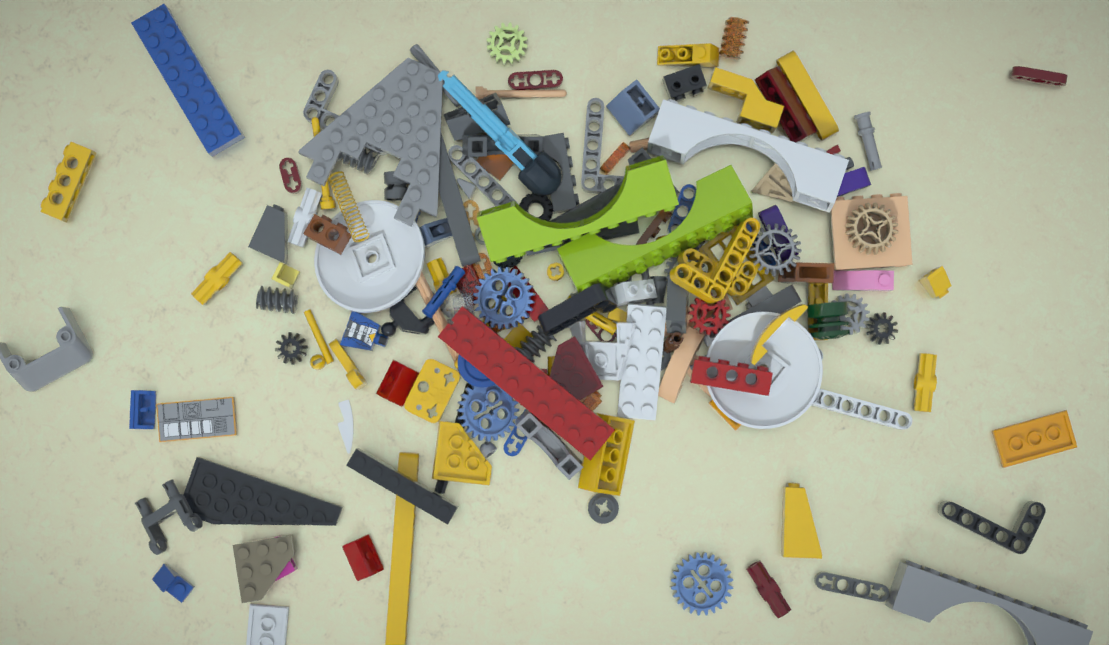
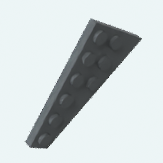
M622 181L550 220V222H575L596 214L614 198ZM638 220L632 223L621 222L618 227L608 229V227L601 228L600 232L596 233V235L604 240L640 233ZM568 238L563 240V243L560 245L552 246V244L545 245L543 250L533 252L532 249L526 251L528 256L557 250V248L573 240Z

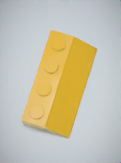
M596 413L615 428V431L591 460L584 456L578 488L620 496L635 421Z

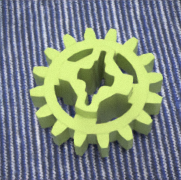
M509 22L508 27H505L504 23H501V28L494 26L495 32H489L492 38H487V42L491 44L487 46V50H492L490 56L496 55V62L502 59L504 65L507 60H509L510 64H513V59L519 62V55L525 56L523 49L528 48V45L524 44L527 41V37H522L524 30L518 31V25L513 28L511 22ZM498 37L499 43L495 47V39ZM505 40L507 42H510V47H508L507 45L504 46ZM520 40L519 49L516 50L515 44Z

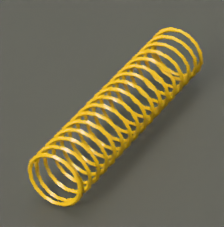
M334 172L330 175L331 177L338 173H343L342 176H338L333 180L328 178V181L349 231L353 229L351 232L354 242L364 241L370 235L367 233V229L364 228L353 232L355 229L365 226V222L361 218V214H359L360 210H357V203L353 198L354 196L351 195L352 191L348 187L349 184L345 179L344 172ZM342 181H346V182L343 183V184H340V185H338V186H334L336 183H340V182H342ZM347 184V187L341 188L339 190L333 189V187L337 188ZM349 188L348 191L337 194L339 191ZM347 192H351L349 195H346V196H344V197L338 198V197H339L340 195H342V194H345V193H347ZM348 196H352V198H350V199H347V200H345V201H340V200L343 199V198H346V197H348ZM350 200H354V201L351 202V203H348V204H346V205H342L344 202H347V201H350ZM355 203L354 206L349 207L348 209H343L345 206ZM357 207L356 210L345 213L347 210ZM359 211L357 214L346 217L350 213ZM356 215H360V217H358V218H355V219H353V220H349L351 217H354V216H356ZM362 219L360 222L350 224L352 221ZM363 222L361 226H358L356 228L349 227V225L354 226L356 224ZM363 230H367L366 232L360 233V234H358V235H356V236L352 235V233L357 234L358 232H361V231H363ZM368 234L365 238L355 239L356 237Z

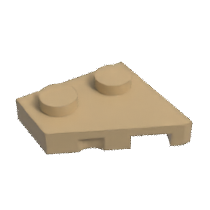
M776 163L751 190L753 193L790 202L793 201L788 180Z

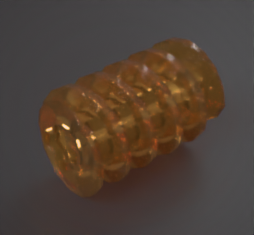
M729 17L725 21L727 27L723 30L725 35L722 36V39L725 42L721 43L723 48L719 51L721 56L730 59H741L738 57V54H743L744 51L740 50L739 47L745 46L741 39L747 38L742 32L748 31L743 25L749 24V21L738 17Z

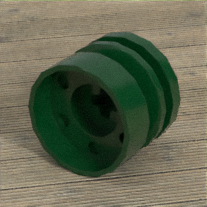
M847 301L807 305L808 318L817 319V323L809 325V328H818V332L810 333L813 338L820 340L836 339L850 334V330H841V325H849V322L840 321L841 316L848 314Z

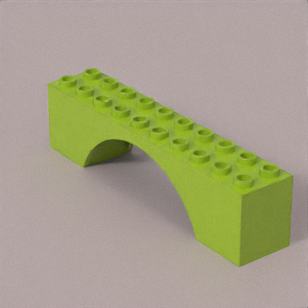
M661 155L626 166L622 184L614 198L602 210L583 220L568 223L542 220L526 212L516 201L479 211L477 213V220L490 261L501 263L506 261L507 257L513 255L515 258L521 257L526 254V251L532 249L533 252L543 250L545 245H560L565 239L576 240L581 238V234L588 232L589 235L596 234L604 227L612 229L618 227L619 223L624 221L627 223L635 222L638 220L637 217L640 216L651 217L656 215L657 211L663 209L664 212L674 210L675 206L679 205L666 159Z
M732 165L696 181V196L687 217L675 230L661 239L640 245H621L604 240L596 234L589 235L588 233L557 248L561 262L577 294L594 284L602 283L611 288L618 282H625L630 276L642 274L647 268L653 265L658 266L666 259L677 257L682 251L688 248H695L699 243L705 240L710 241L717 234L729 232L742 221L753 218L752 201Z

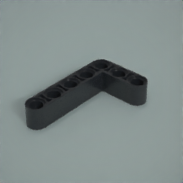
M943 501L938 505V513L943 518L1017 554H1023L1028 550L1046 512L1042 503L1035 501L1027 502L1012 531L954 502ZM947 505L952 507V512L949 515H946L944 512ZM1036 505L1038 512L1032 515L1031 508ZM967 513L969 515V521L968 523L964 524L962 522V516ZM982 522H985L987 525L984 532L979 530V525ZM1027 522L1030 528L1027 532H1024L1022 527ZM999 531L1004 533V538L1001 541H998L996 537ZM1016 540L1021 541V547L1018 550L1014 548Z

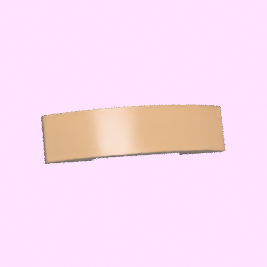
M690 326L687 327L686 333L682 335L684 338L683 342L674 351L664 373L658 396L672 403L676 402L682 389L684 378L696 352L699 351L706 335L705 333L699 334V330L693 329Z

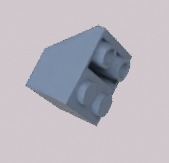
M637 79L606 105L629 136L654 118L660 109Z

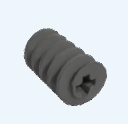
M365 147L359 161L343 153L340 154L337 161L343 159L345 165L350 162V167L354 168L357 165L358 171L364 168V173L368 174L375 167L379 153L373 157V150L366 154Z
M263 286L260 287L257 293L256 309L260 306L261 310H265L268 306L269 311H273L275 308L277 312H280L283 308L284 313H288L290 309L292 314L296 313L298 295L294 294V289L291 290L290 294H287L286 288H284L281 294L277 287L274 293L271 287H268L266 292Z
M539 325L537 326L538 333L531 331L533 338L526 336L527 343L520 342L522 349L515 347L533 363L535 362L534 355L537 357L541 356L539 350L546 352L545 344L550 347L552 346L550 339L557 341L553 335L545 336Z

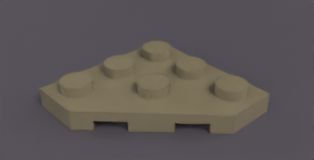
M292 535L233 545L241 602L259 601L264 598L267 591L294 556Z

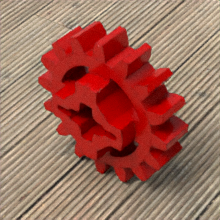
M695 298L696 305L690 304L689 306L693 309V311L688 312V315L692 316L689 322L695 323L693 329L700 328L699 334L706 331V336H709L712 331L716 335L718 334L717 329L721 330L723 324L727 325L729 323L726 318L731 317V314L726 313L730 309L729 306H724L726 300L717 301L714 306H708L702 299ZM715 309V311L712 312L713 314L711 315V317L703 320L706 317L707 312ZM697 310L700 311L699 319L697 318ZM719 310H721L722 314L721 319L718 317ZM710 323L714 327H706L703 324Z

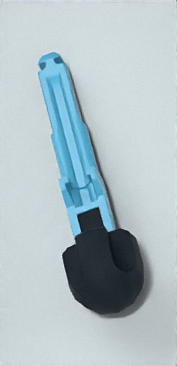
M442 70L438 74L439 81L442 79L445 81L443 87L495 141V145L521 169L518 179L531 192L537 195H549L556 191L562 179L561 169L546 152H540L536 155L510 127L508 128L485 104H482L455 75L449 77L447 75L449 71Z

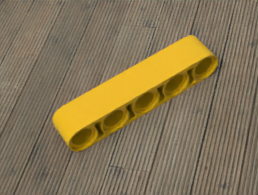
M793 50L776 60L777 65L781 68L818 131L816 134L822 141L839 132L838 125L796 52Z

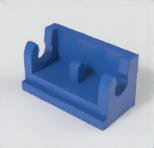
M131 390L129 429H155L156 391Z

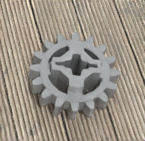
M846 293L844 299L841 295L837 296L838 302L849 301L857 305L853 307L848 304V311H852V314L847 318L845 315L841 316L840 321H848L851 327L841 325V330H850L849 335H853V330L859 333V327H866L863 322L869 321L866 314H869L870 311L865 310L868 304L861 303L862 297L857 300L856 294L849 298V294ZM861 312V317H860V320H859V322H858L857 316H858V313Z

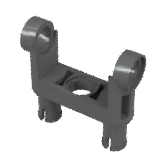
M173 479L162 484L170 499L169 502L155 512L151 510L146 497L135 502L142 516L141 522L150 538L149 548L156 555H160L167 549V541L158 524L175 513H178L183 525L192 532L197 531L203 526L202 519L198 514L192 512L185 496L179 493Z

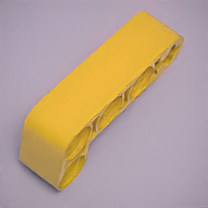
M693 248L682 251L677 258L679 264L685 263L709 278L718 264ZM751 261L742 263L726 293L733 297L745 294L757 274V266ZM703 263L708 267L707 273L702 270ZM744 266L749 269V275L744 274ZM735 283L740 285L739 292L734 288Z

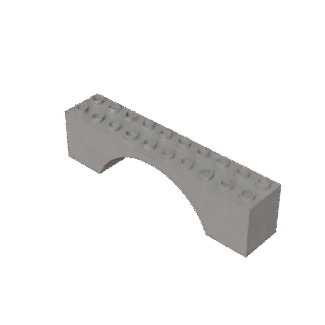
M906 560V563H899L890 589L889 598L885 603L892 610L929 623L942 611L958 604L967 602L991 603L1004 609L1016 620L1025 634L1028 645H1089L1093 631L1087 629L1088 625L1073 619L1069 622V618L1054 612L1050 615V611L1034 606L1032 609L1033 605L1017 599L1013 602L1014 598L1001 593H997V596H995L996 592L981 586H979V589H976L977 585L962 579L959 583L958 578L945 573L939 576L940 572L928 567H924L923 570L921 569L922 565Z

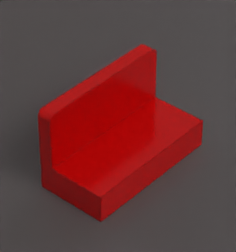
M393 360L376 394L402 407L419 372Z
M369 534L342 546L357 581L384 570Z

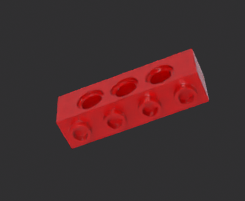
M699 356L698 359L693 361L690 383L769 396L773 372L768 371V367L757 366V369L749 368V364L738 362L737 366L729 365L730 361L718 359V362H712L710 357ZM709 367L717 368L718 372L715 377L707 376V369ZM735 370L737 373L736 379L728 380L726 378L727 372ZM750 373L756 375V381L753 384L746 382V376Z

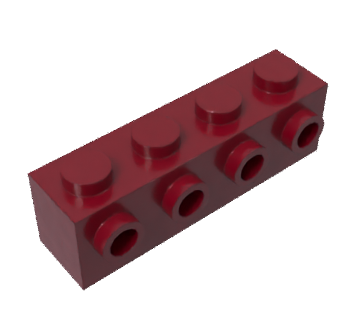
M779 66L766 71L754 79L767 101L784 106L779 122L790 141L795 143L798 141L802 142L818 132Z

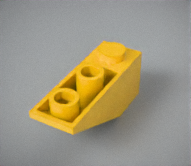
M711 43L658 46L657 65L692 67L700 64L701 68L719 67V47Z

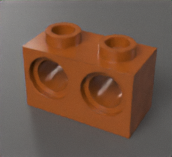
M314 214L303 234L316 243L341 255L352 237L347 232L348 228L339 222L337 225L331 223L332 219L323 214L321 217ZM321 226H324V227H323V230L320 231V232H318V231H319V228H320ZM339 234V237L334 240L335 235Z

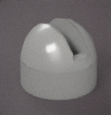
M485 442L480 447V451L485 458H488L497 450L492 442Z

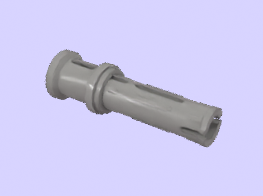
M865 112L855 115L854 119L857 120L858 135L862 136L870 171L880 169L882 166L873 135L875 128L871 124V112Z

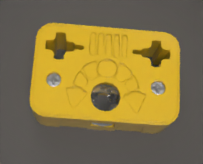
M434 359L426 360L405 401V409L428 422H439L461 379L459 372ZM451 373H453V378H455L454 382L450 381L447 384V379L445 378V375H450ZM426 381L429 389L422 392L419 385L420 383L424 384ZM436 406L435 412L438 413L437 416L429 417L430 413L428 410Z

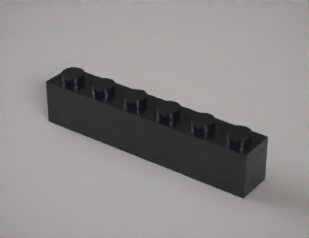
M359 448L355 449L346 465L447 525L459 507Z

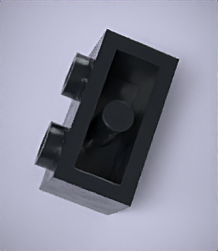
M700 64L663 76L662 79L668 98L677 102L686 99L685 96L693 94V96L702 94L703 90L707 87Z

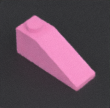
M834 271L832 290L892 291L894 290V271Z

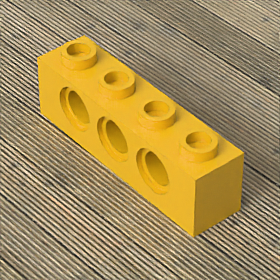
M71 141L63 151L64 158L56 167L57 174L48 186L49 193L42 200V209L40 211L66 223L96 156L95 151ZM77 159V167L71 168V162ZM70 177V184L64 186V179ZM62 194L63 200L57 204L56 197Z

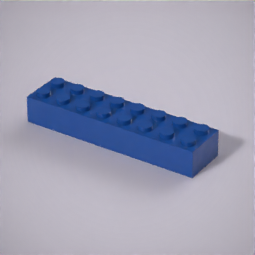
M162 4L131 22L207 153L213 157L244 139V134L170 9L165 4Z

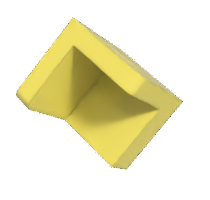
M280 262L271 279L292 289L300 271Z

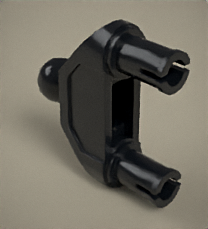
M415 286L401 301L390 307L392 322H386L382 325L381 332L384 336L392 337L396 333L397 327L402 332L426 335L429 328L435 324L433 319L427 316L422 320L418 319L404 303V299L417 289Z

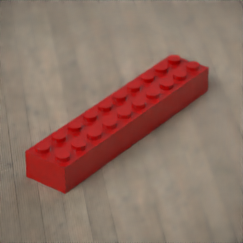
M462 306L451 319L454 323H448L438 335V338L586 458L591 460L615 431V428Z

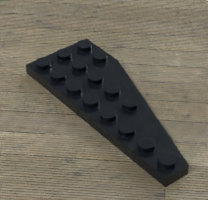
M196 457L183 494L193 513L198 514L202 521L217 525L336 526L343 508L328 501L200 457Z

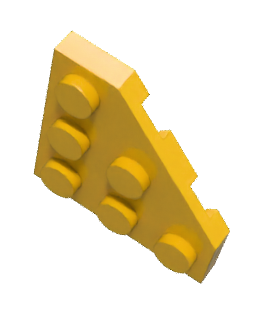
M439 421L432 479L490 485L492 466L472 439L465 433L460 423Z

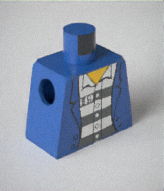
M352 311L340 345L373 351L375 344L386 347L389 337L379 333L381 325L358 312Z

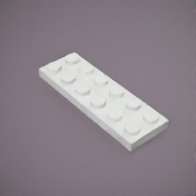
M628 303L626 322H636L620 381L617 417L656 420L666 306Z

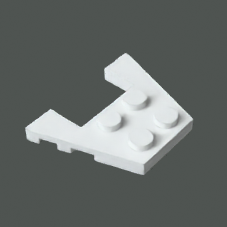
M580 320L568 327L571 330L572 336H575L600 380L618 381L622 379L636 322L617 323V342L586 341L585 321Z

